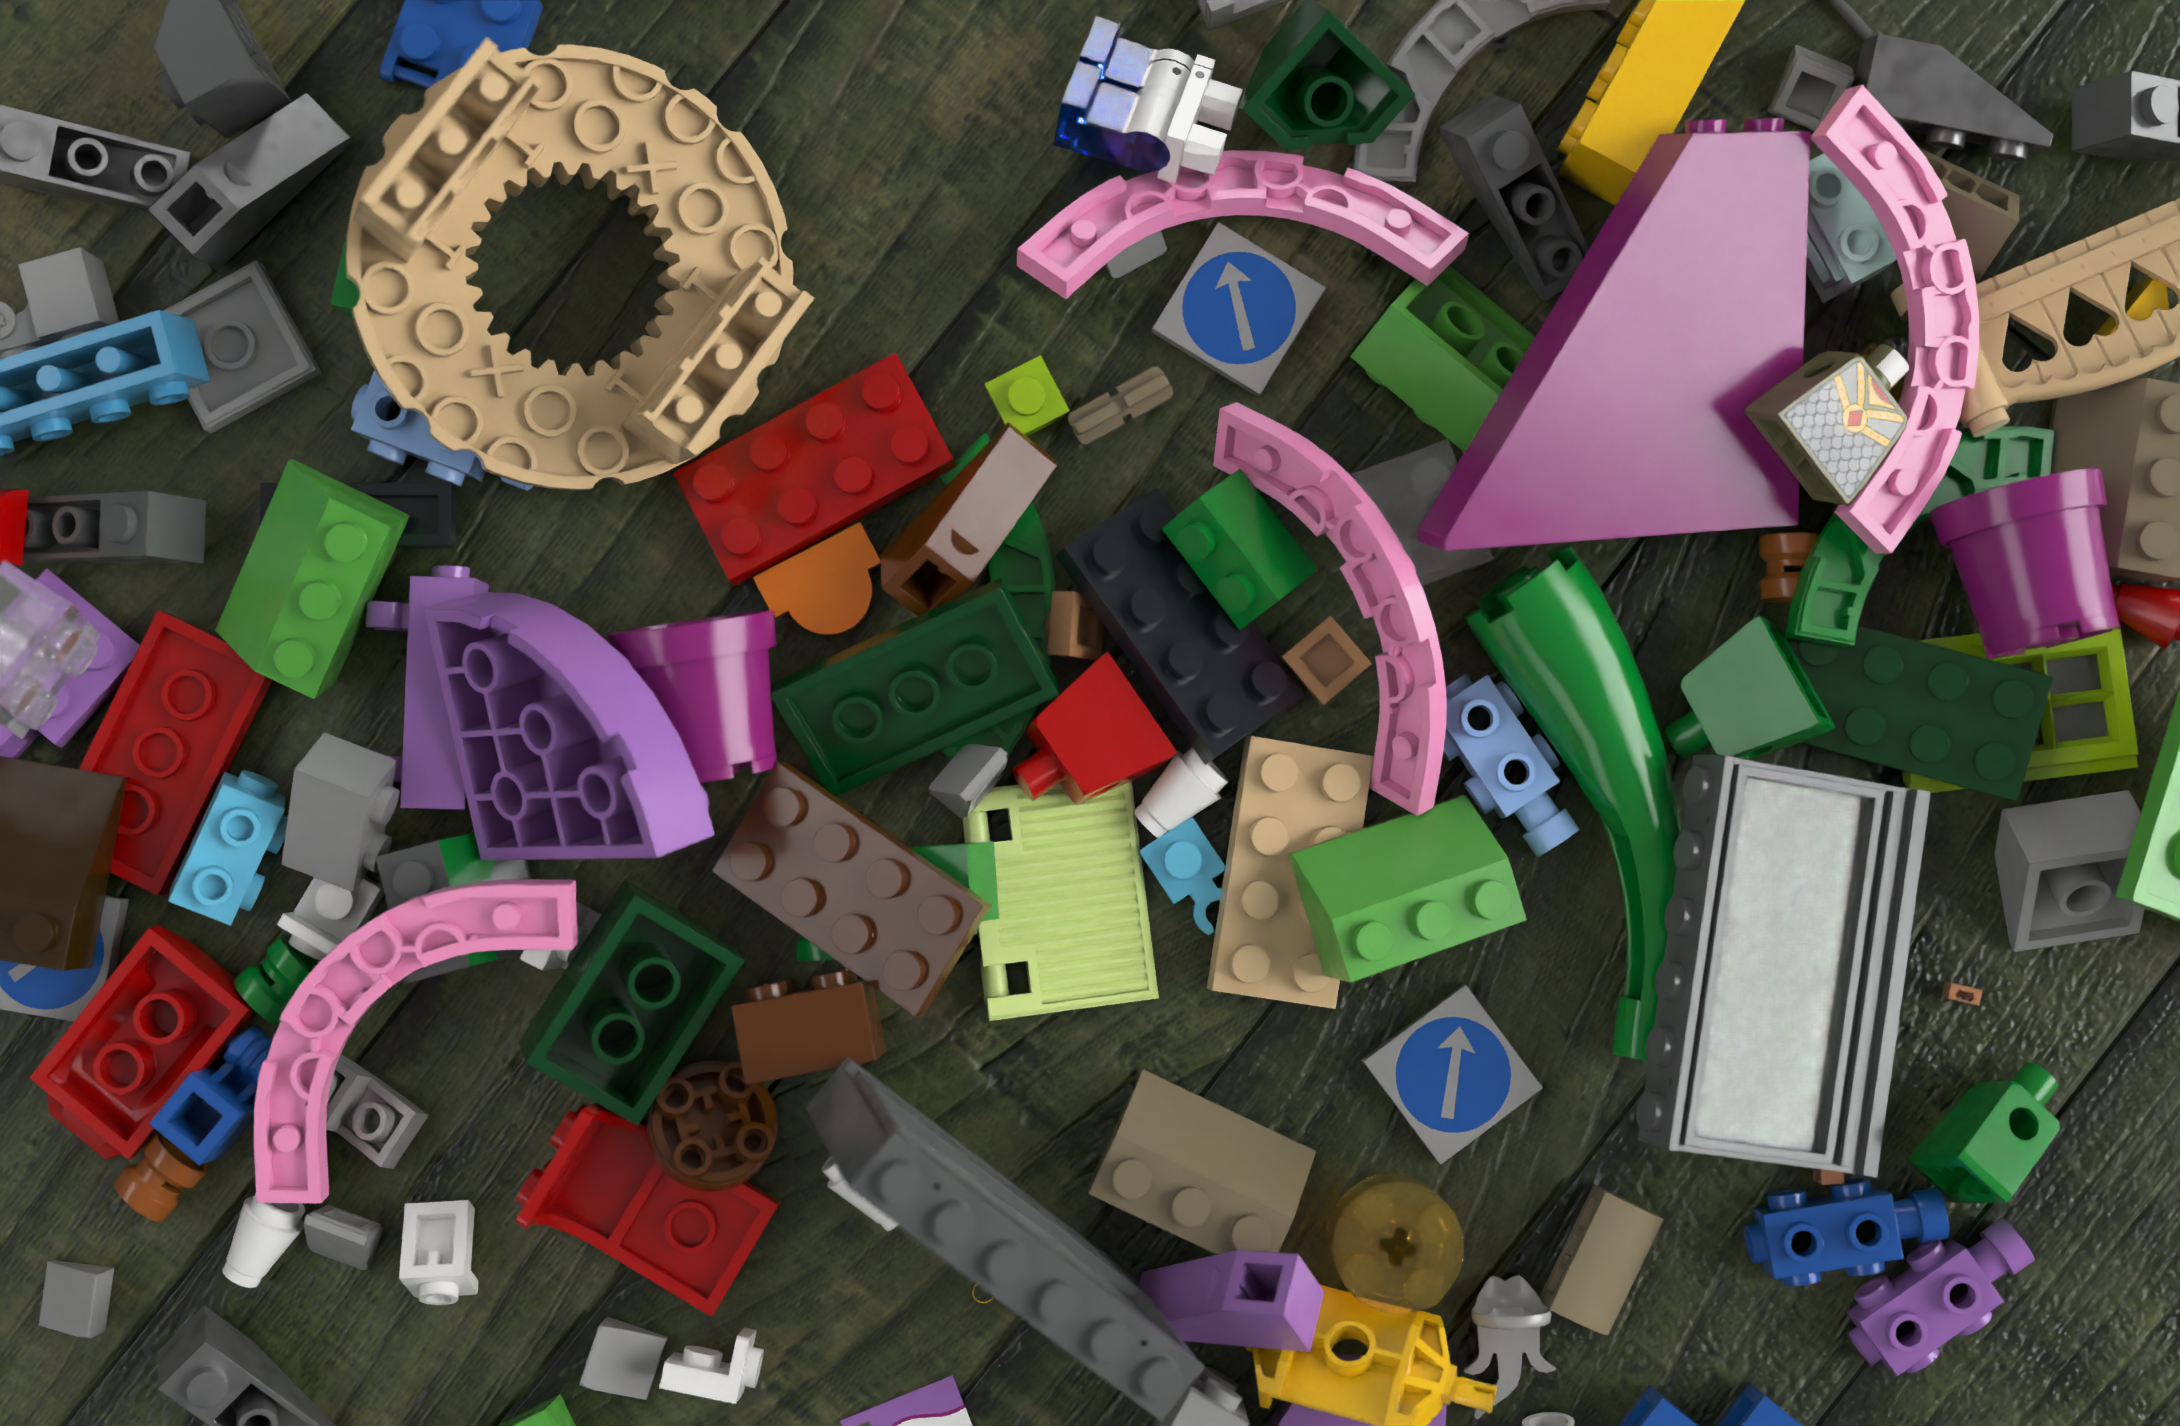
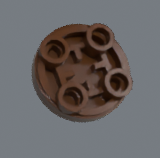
M701 1061L680 1068L670 1075L649 1108L646 1120L648 1145L659 1167L673 1180L686 1187L711 1192L734 1188L752 1178L769 1157L776 1140L778 1128L776 1108L769 1092L761 1082L745 1085L741 1062Z

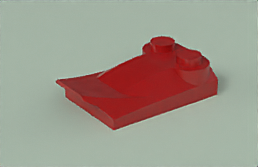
M160 925L149 927L29 1077L45 1090L48 1098V1113L105 1160L121 1155L128 1160L134 1158L157 1131L149 1123L189 1074L209 1068L226 1047V1042L234 1034L238 1035L241 1031L247 1029L254 1010L236 990L233 983L235 977L194 943Z

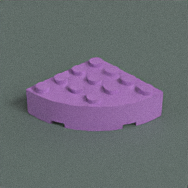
M482 592L424 608L481 860L657 858L715 835L708 813L709 802L707 794L700 785L680 736L654 693L633 669L630 661L589 625L553 604L519 593Z

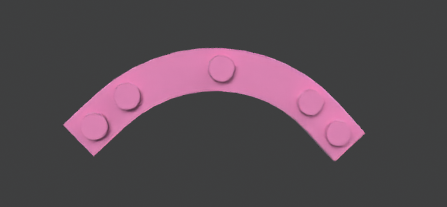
M1863 85L1848 88L1843 92L1810 139L1866 199L1881 222L1896 256L1906 293L1909 319L1907 357L1909 371L1905 374L1898 405L1907 415V427L1855 500L1849 506L1839 504L1834 513L1875 554H1892L1941 482L1958 447L1962 433L1955 429L1960 417L1965 390L1973 389L1976 382L1979 353V310L1975 277L1968 246L1965 239L1956 240L1949 216L1941 201L1948 196L1942 182L1925 155L1903 128Z
M1229 150L1222 152L1215 175L1181 166L1175 184L1158 179L1159 170L1136 176L1127 181L1121 175L1109 179L1080 196L1017 248V266L1064 299H1067L1107 262L1124 249L1147 236L1189 221L1210 217L1253 215L1295 220L1336 232L1372 250L1428 286L1465 251L1469 233L1408 194L1360 171L1347 168L1345 175H1341L1328 170L1303 165L1304 156L1269 151Z
M1238 402L1220 408L1213 466L1230 475L1241 469L1255 488L1276 499L1294 513L1316 537L1326 534L1346 561L1340 567V570L1356 598L1364 619L1372 616L1374 618L1383 653L1375 656L1379 682L1380 714L1369 788L1412 814L1419 816L1434 808L1444 751L1447 712L1443 659L1436 627L1425 593L1416 575L1414 564L1376 504L1356 480L1331 456L1307 438Z
M576 879L490 880L441 888L411 898L379 914L346 937L316 965L299 985L279 1019L281 1022L272 1040L268 1057L263 1061L259 1073L254 1104V1159L257 1203H322L329 1196L326 1127L330 1085L337 1061L348 1037L371 1005L385 991L410 973L454 956L494 950H573L578 944Z

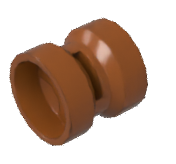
M1777 533L1759 537V556L1766 562V575L1759 581L1760 601L1791 603L1800 572L1814 542L1819 536L1818 533ZM1800 570V572H1784V571Z
M157 1132L144 1147L143 1159L138 1164H129L113 1181V1185L119 1196L136 1212L155 1222H163L177 1207V1196L181 1191L186 1188H194L209 1170L206 1163L198 1165L166 1137Z

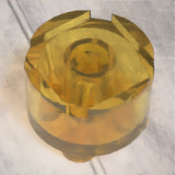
M1386 1172L1375 1174L1365 1178V1180L1346 1191L1336 1201L1329 1215L1326 1243L1332 1264L1343 1284L1352 1295L1373 1309L1386 1313L1404 1314L1433 1307L1443 1299V1296L1451 1288L1459 1274L1464 1254L1463 1235L1459 1222L1448 1204L1433 1189L1419 1179L1401 1173ZM1395 1228H1400L1408 1244L1406 1248H1397L1395 1254L1389 1256L1388 1252L1379 1242L1381 1238H1392Z

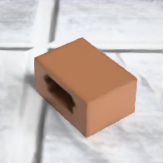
M1944 982L1941 997L1979 1006L1983 990Z
M1813 1168V1181L1821 1185L1844 1184V1172Z

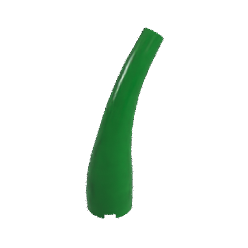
M1564 544L1548 552L1547 555L1552 560V563L1541 571L1537 566L1527 569L1524 565L1475 602L1480 609L1467 611L1462 615V618L1563 759L1598 812L1608 833L1622 888L1627 928L1624 996L1618 995L1611 1053L1627 1058L1648 1061L1646 1057V1040L1650 1030L1654 1027L1658 1001L1655 990V978L1657 970L1664 959L1667 939L1664 915L1666 906L1673 897L1677 869L1674 862V846L1682 832L1664 744L1646 687L1628 642L1599 585L1572 546Z

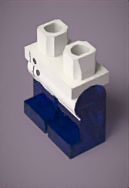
M1096 16L1081 52L1080 59L1076 64L1062 98L1053 145L1136 170L1158 171V179L1174 184L1176 183L1181 166L1215 175L1227 134L1197 124L1198 121L1231 131L1243 89L1211 79L1215 65L1214 59L1197 54L1194 61L1189 55L1179 50H1155L1118 37L1120 24Z

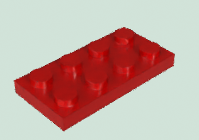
M895 352L673 472L728 580L736 586L956 467L957 464Z
M157 610L79 767L81 770L128 777L110 873L157 896L167 895L224 772H228L273 681L255 672L224 639L161 610Z

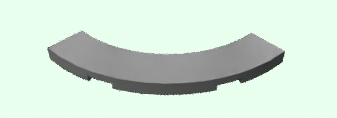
M1440 0L1408 32L1386 64L1416 95L1373 143L1356 144L1352 169L1392 186L1413 187L1416 182L1420 147L1430 116L1441 95L1472 58L1494 41L1533 21L1575 11L1606 10L1610 0Z

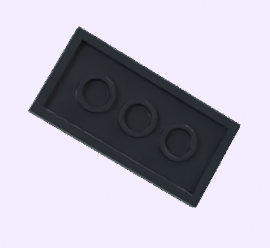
M1156 488L1066 545L1056 555V558L1206 765L1300 698L1305 692L1254 621H1251L1239 630L1164 533L1162 528L1174 519L1177 514L1159 489Z

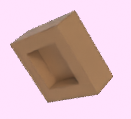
M1052 591L1051 610L1048 612L1045 622V632L1048 639L1047 655L1076 661L1095 662L1102 656L1104 623L1082 593L1075 591Z
M1331 615L1280 658L1321 706L1325 705L1372 664Z

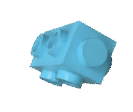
M242 770L239 777L224 772L171 885L168 902L230 926L239 908L248 912L251 911L265 880V876L256 873L257 868L266 850L274 854L278 853L286 834L288 817L283 815L285 811V796L276 793L278 785L275 782L246 770Z

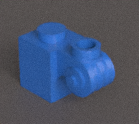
M257 1024L248 1030L241 1031L238 1035L234 1034L225 1044L228 1050L223 1057L226 1060L224 1065L220 1069L214 1066L191 1072L149 1124L198 1165L225 1156L254 1120V1104L259 1073L263 1061L268 1057L273 1037L268 1038L266 1036L267 1032Z

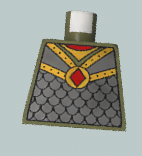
M1880 344L1866 359L1857 353L1825 351L1812 358L1754 400L1743 411L1813 500L1849 506L1907 427V415L1889 391L1909 371V366L1895 349L1885 344Z

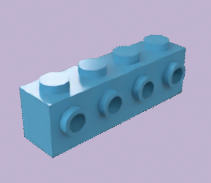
M157 310L0 359V456L13 452L15 450L13 442L29 437H33L35 441L62 438L73 432L72 424L88 419H91L93 423L117 421L130 416V406L147 401H150L152 405H166L190 397L189 388L211 382L195 321Z

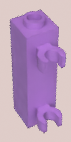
M436 565L431 566L430 577L410 576L409 603L367 601L366 627L381 631H408L402 757L387 756L397 760L393 783H401L400 808L469 810L424 608L488 592L489 584L476 578H470V568Z

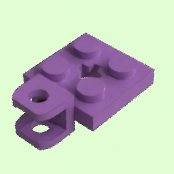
M48 568L41 573L0 617V756L17 759L40 734H43L56 746L63 748L121 685L140 644ZM60 642L66 643L68 647L62 655L69 662L62 671L50 667L42 673L39 668L42 662L40 655L42 649L47 645L55 647Z

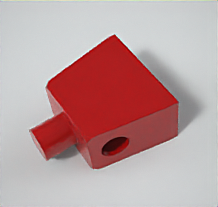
M1107 652L1097 659L1032 721L1026 733L1038 752L1013 767L1012 773L1022 791L1032 801L1060 783L1070 799L1078 805L1160 769L1178 752L1114 659Z

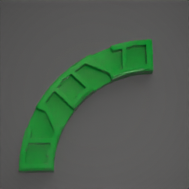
M2002 426L1979 437H1973L1971 431L1963 432L1944 477L1905 535L1927 518L1929 512L1946 503L2003 485L2050 475L2055 430L2026 426ZM1835 513L1830 517L1814 542L1800 572L1790 604L1785 637L1847 648L1855 645L1858 622L1866 596L1876 574L1880 570L1878 565L1886 554H1875Z
M986 433L955 461L956 467L940 475L941 480L946 486L991 440ZM1031 502L989 560L988 567L991 582L1002 578L1050 667L1052 656L1047 655L1048 639L1045 632V622L1047 614L1051 610L1052 591H1056L1055 576L1049 545L1039 515ZM1037 706L940 750L952 760L965 745L978 744L1000 747L1008 753L1007 758H1009L1022 739Z

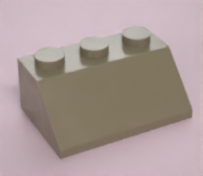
M2131 378L2096 390L2053 399L2049 430H2055L2050 474L2090 468L2102 470L2107 507L2099 512L2110 579L2147 586L2179 580L2180 383L2151 378Z
M1142 1069L1089 1182L1088 1194L1214 1254L1234 1250L1278 1253L1294 1220L1316 1150Z

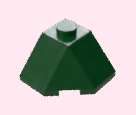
M1305 0L1264 47L1239 104V108L1287 151L1310 149L1311 145L1373 143L1416 94L1330 10L1312 0Z

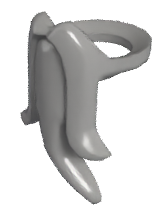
M1491 1275L1486 1280L1478 1294L1475 1306L1471 1310L1472 1321L1477 1325L1478 1355L1463 1370L1465 1373L1472 1375L1480 1374L1489 1366L1492 1355L1496 1354L1498 1377L1494 1383L1497 1385L1495 1402L1493 1404L1495 1406L1518 1386L1523 1353L1527 1354L1529 1363L1539 1372H1552L1556 1370V1367L1547 1362L1540 1354V1327L1550 1323L1552 1317L1551 1310L1541 1302L1534 1289L1520 1275L1512 1276L1507 1280ZM1475 1409L1474 1417L1479 1419L1486 1411Z

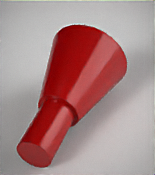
M2111 583L2117 616L2120 621L2162 649H2166L2172 639L2180 641V589L2120 583L2118 586Z

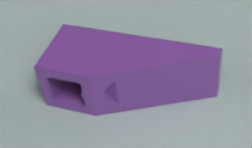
M1234 1250L1144 1271L1139 1283L1183 1341L1310 1352L1324 1295V1290L1299 1254Z

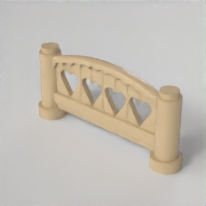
M2180 198L1976 284L1979 310V353L1975 386L1973 389L1965 390L1959 417L1963 428H1969L1973 437H1979L2008 423L2010 418L2006 410L2015 403L2055 399L2107 387L2151 371L2180 357ZM2130 267H2134L2172 289L2178 298L2177 306L2169 310L2155 308L2151 317L2146 320L2137 321L2130 318L2124 308ZM1901 284L1891 293L1890 297L1901 320L1909 321L1904 285ZM2069 292L2110 314L2116 321V331L2107 336L2093 334L2091 341L2084 346L2069 344L2063 335ZM2009 317L2050 340L2055 347V356L2048 361L2032 359L2030 366L2021 372H2013L2007 369L2003 364L2002 356Z

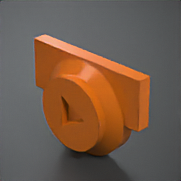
M859 522L754 576L753 579L769 610H774L775 619L789 612L800 626L810 632L826 636L838 635L856 627L868 613L873 599V584L868 571L881 565V560L864 527Z

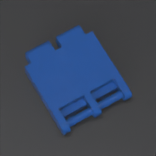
M405 0L380 67V78L395 83L400 78L430 88L449 74L464 67L486 37L498 46L497 50L500 53L518 48H526L528 50L544 6L540 0ZM408 61L437 71V77L435 78L404 67V62Z

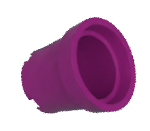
M2101 469L2072 470L2027 479L1954 500L1929 512L1940 547L1951 550L1980 632L1987 659L2025 653L2024 647H2026V650L2045 646L2046 648L2064 645L2120 628L2113 598L2099 512L2107 507Z
M774 610L706 617L606 634L608 643L630 661L633 669L654 693L680 736L700 783L734 778V774L740 772L739 768L752 766L753 774L774 768L777 763V755L774 742L772 698L770 695L771 681L768 649L776 646Z

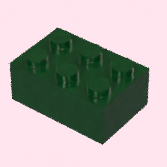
M624 879L519 1040L525 1062L638 1126L745 960L733 943Z

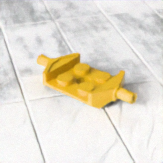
M1320 1285L1324 1290V1295L1310 1352L1246 1347V1351L1252 1352L1260 1407L1270 1409L1272 1398L1374 1426H1427L1442 1410L1443 1405H1450L1451 1401L1456 1404L1486 1411L1491 1414L1495 1402L1497 1385L1457 1377V1366L1450 1364L1445 1328L1441 1316ZM1344 1339H1356L1364 1343L1368 1351L1358 1360L1344 1361L1336 1357L1332 1349L1338 1342Z

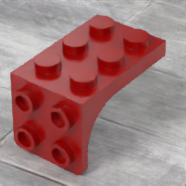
M594 1102L588 1106L582 1104L576 1113L570 1110L557 1127L549 1144L558 1150L552 1160H548L542 1169L536 1167L519 1190L515 1202L523 1206L515 1223L526 1230L533 1225H545L571 1234L593 1245L712 1317L781 1201L747 1181L731 1189L712 1192L695 1190L676 1182L659 1167L650 1151L646 1136L645 1119L642 1118L637 1126Z

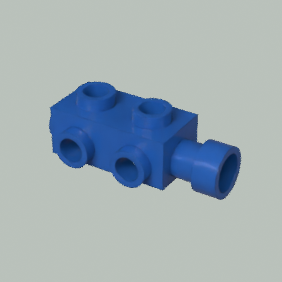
M1868 1178L1846 1179L1844 1184L1830 1185L1832 1195L1807 1199L1806 1190L1801 1188L1770 1192L1767 1194L1768 1205L1753 1208L1755 1223L1744 1226L1745 1241L1751 1262L1753 1264L1762 1262L1764 1272L1774 1279L1781 1278L1784 1286H1802L1817 1283L1822 1280L1820 1272L1845 1268L1846 1274L1850 1276L1880 1273L1886 1270L1885 1261L1904 1258L1901 1245L1902 1239L1916 1237L1919 1243L1944 1240L1949 1237V1220L1946 1206L1940 1191L1936 1187L1908 1192L1907 1199L1893 1201L1892 1193L1880 1187L1871 1188ZM1865 1220H1872L1874 1237L1870 1241L1859 1242L1856 1238L1857 1226ZM1799 1231H1808L1811 1236L1810 1247L1804 1252H1793L1791 1239L1794 1234Z

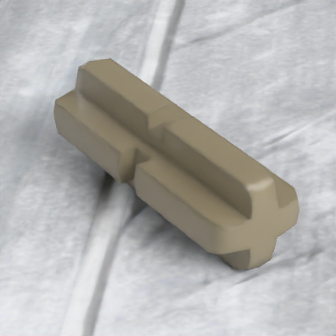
M1152 366L1116 386L1115 389L1118 393L1110 397L1109 393L1105 392L1069 412L1067 415L1068 423L1077 440L1083 446L1090 445L1124 426L1125 422L1123 419L1130 415L1135 420L1171 400L1173 390L1164 372L1158 366Z

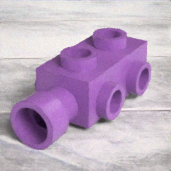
M2000 1218L1981 1231L1980 1236L1982 1240L1969 1249L1952 1239L1944 1244L1940 1240L1925 1242L1916 1247L1907 1256L1906 1261L1911 1266L1909 1269L1892 1281H1889L1885 1275L1875 1277L1863 1284L1855 1292L1854 1298L1858 1304L1847 1311V1314L1857 1327L1847 1333V1335L1870 1366L1881 1360L1883 1365L1897 1376L1904 1371L1907 1373L1917 1372L1931 1364L1938 1357L1939 1350L1937 1348L1957 1334L1960 1336L1970 1335L1984 1327L1991 1320L1992 1313L1990 1311L2004 1302L1991 1283L2006 1272L2014 1276L2035 1261L2029 1247L2005 1219ZM1959 1283H1965L1968 1290L1953 1301H1950L1949 1294L1952 1287ZM1904 1321H1913L1915 1327L1897 1339L1896 1329L1898 1325Z

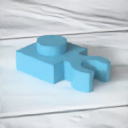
M1191 817L1140 849L1139 853L1173 904L1190 895L1194 901V921L1201 931L1210 935L1215 930L1206 918V908L1211 902L1220 901L1222 888H1217L1212 879L1225 871V865L1194 818Z

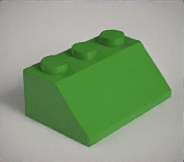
M1449 265L1428 286L1415 279L1388 307L1350 357L1364 368L1367 375L1374 382L1386 386L1410 406L1423 423L1435 427L1459 447L1464 454L1535 336Z
M294 459L288 460L215 631L255 672L312 699L317 698L336 683L367 614V601L373 600L410 515Z
M1459 795L1435 803L1434 808L1419 816L1409 812L1288 853L1324 976L1351 983L1527 920L1509 858L1466 795Z

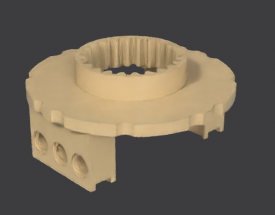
M486 37L464 67L449 74L425 91L422 109L410 115L401 114L393 122L382 139L384 146L383 159L377 164L366 166L351 208L347 230L345 268L346 278L356 285L359 292V301L352 309V315L364 351L380 381L403 411L413 410L421 414L427 422L428 435L452 453L463 450L475 454L480 460L482 469L491 474L522 484L547 489L576 491L590 490L603 478L613 479L621 485H627L662 474L689 461L710 447L720 438V427L726 418L730 416L739 417L747 411L759 394L757 377L760 371L776 363L784 338L814 299L805 290L800 291L793 285V262L787 258L781 247L782 235L788 228L776 189L762 161L745 136L740 131L735 132L724 128L717 117V106L694 88L679 90L672 86L667 80L665 70L630 55L579 45H558L551 54L544 56L534 55L526 48L512 49L500 53L497 50L498 46ZM551 173H554L560 185H567L575 174H581L584 187L590 190L600 180L606 182L607 195L611 200L626 194L631 198L627 212L631 216L645 213L649 218L643 230L646 236L660 237L662 240V244L653 253L654 258L669 264V268L658 276V283L669 289L670 292H666L655 301L654 306L663 315H657L647 323L645 329L649 336L643 335L630 345L632 354L624 350L612 358L611 367L604 360L597 361L588 368L587 376L579 363L571 364L564 370L562 375H559L554 360L548 359L538 368H534L531 366V351L523 349L514 355L510 354L507 351L510 336L506 332L491 336L487 329L494 318L491 312L475 311L473 307L483 295L481 288L466 283L478 271V263L466 256L474 254L480 246L481 238L474 231H483L491 218L488 210L497 212L507 199L506 193L513 197L520 195L527 185V179L536 188L543 187Z

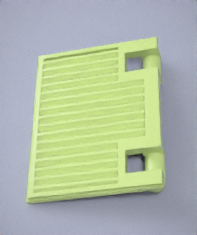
M1132 781L1078 805L1070 799L1060 783L1034 801L1025 795L1019 785L993 787L967 818L964 816L962 819L965 843L990 842L987 811L1007 809L1011 840L994 842L999 919L982 921L977 929L984 1001L987 1005L989 1021L1159 998L1142 859L1139 853L1140 843L1137 820L1133 812L1135 804ZM1026 961L1030 992L1009 995L1006 964Z

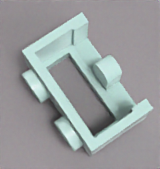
M1823 153L1810 160L1806 274L1822 303H1825L1879 274L1897 259L1884 228L1866 199Z

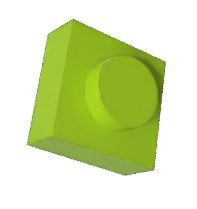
M1041 355L985 383V388L1004 425L1010 422L1027 437L1067 417L1070 412Z

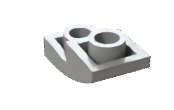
M340 1054L330 1085L326 1130L335 1131L379 1167L394 1169L429 1115L385 1082Z

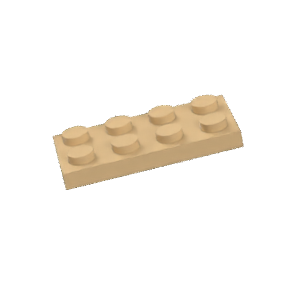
M1245 736L1207 989L1336 1009L1340 980L1324 976L1288 853L1363 828L1374 756L1255 736Z

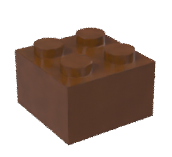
M844 968L812 976V987L794 990L792 979L768 982L747 988L748 999L731 1006L745 1085L839 1068L847 1057H850L857 1064L876 1061L886 1052L875 987L862 978L857 979V975L854 972Z

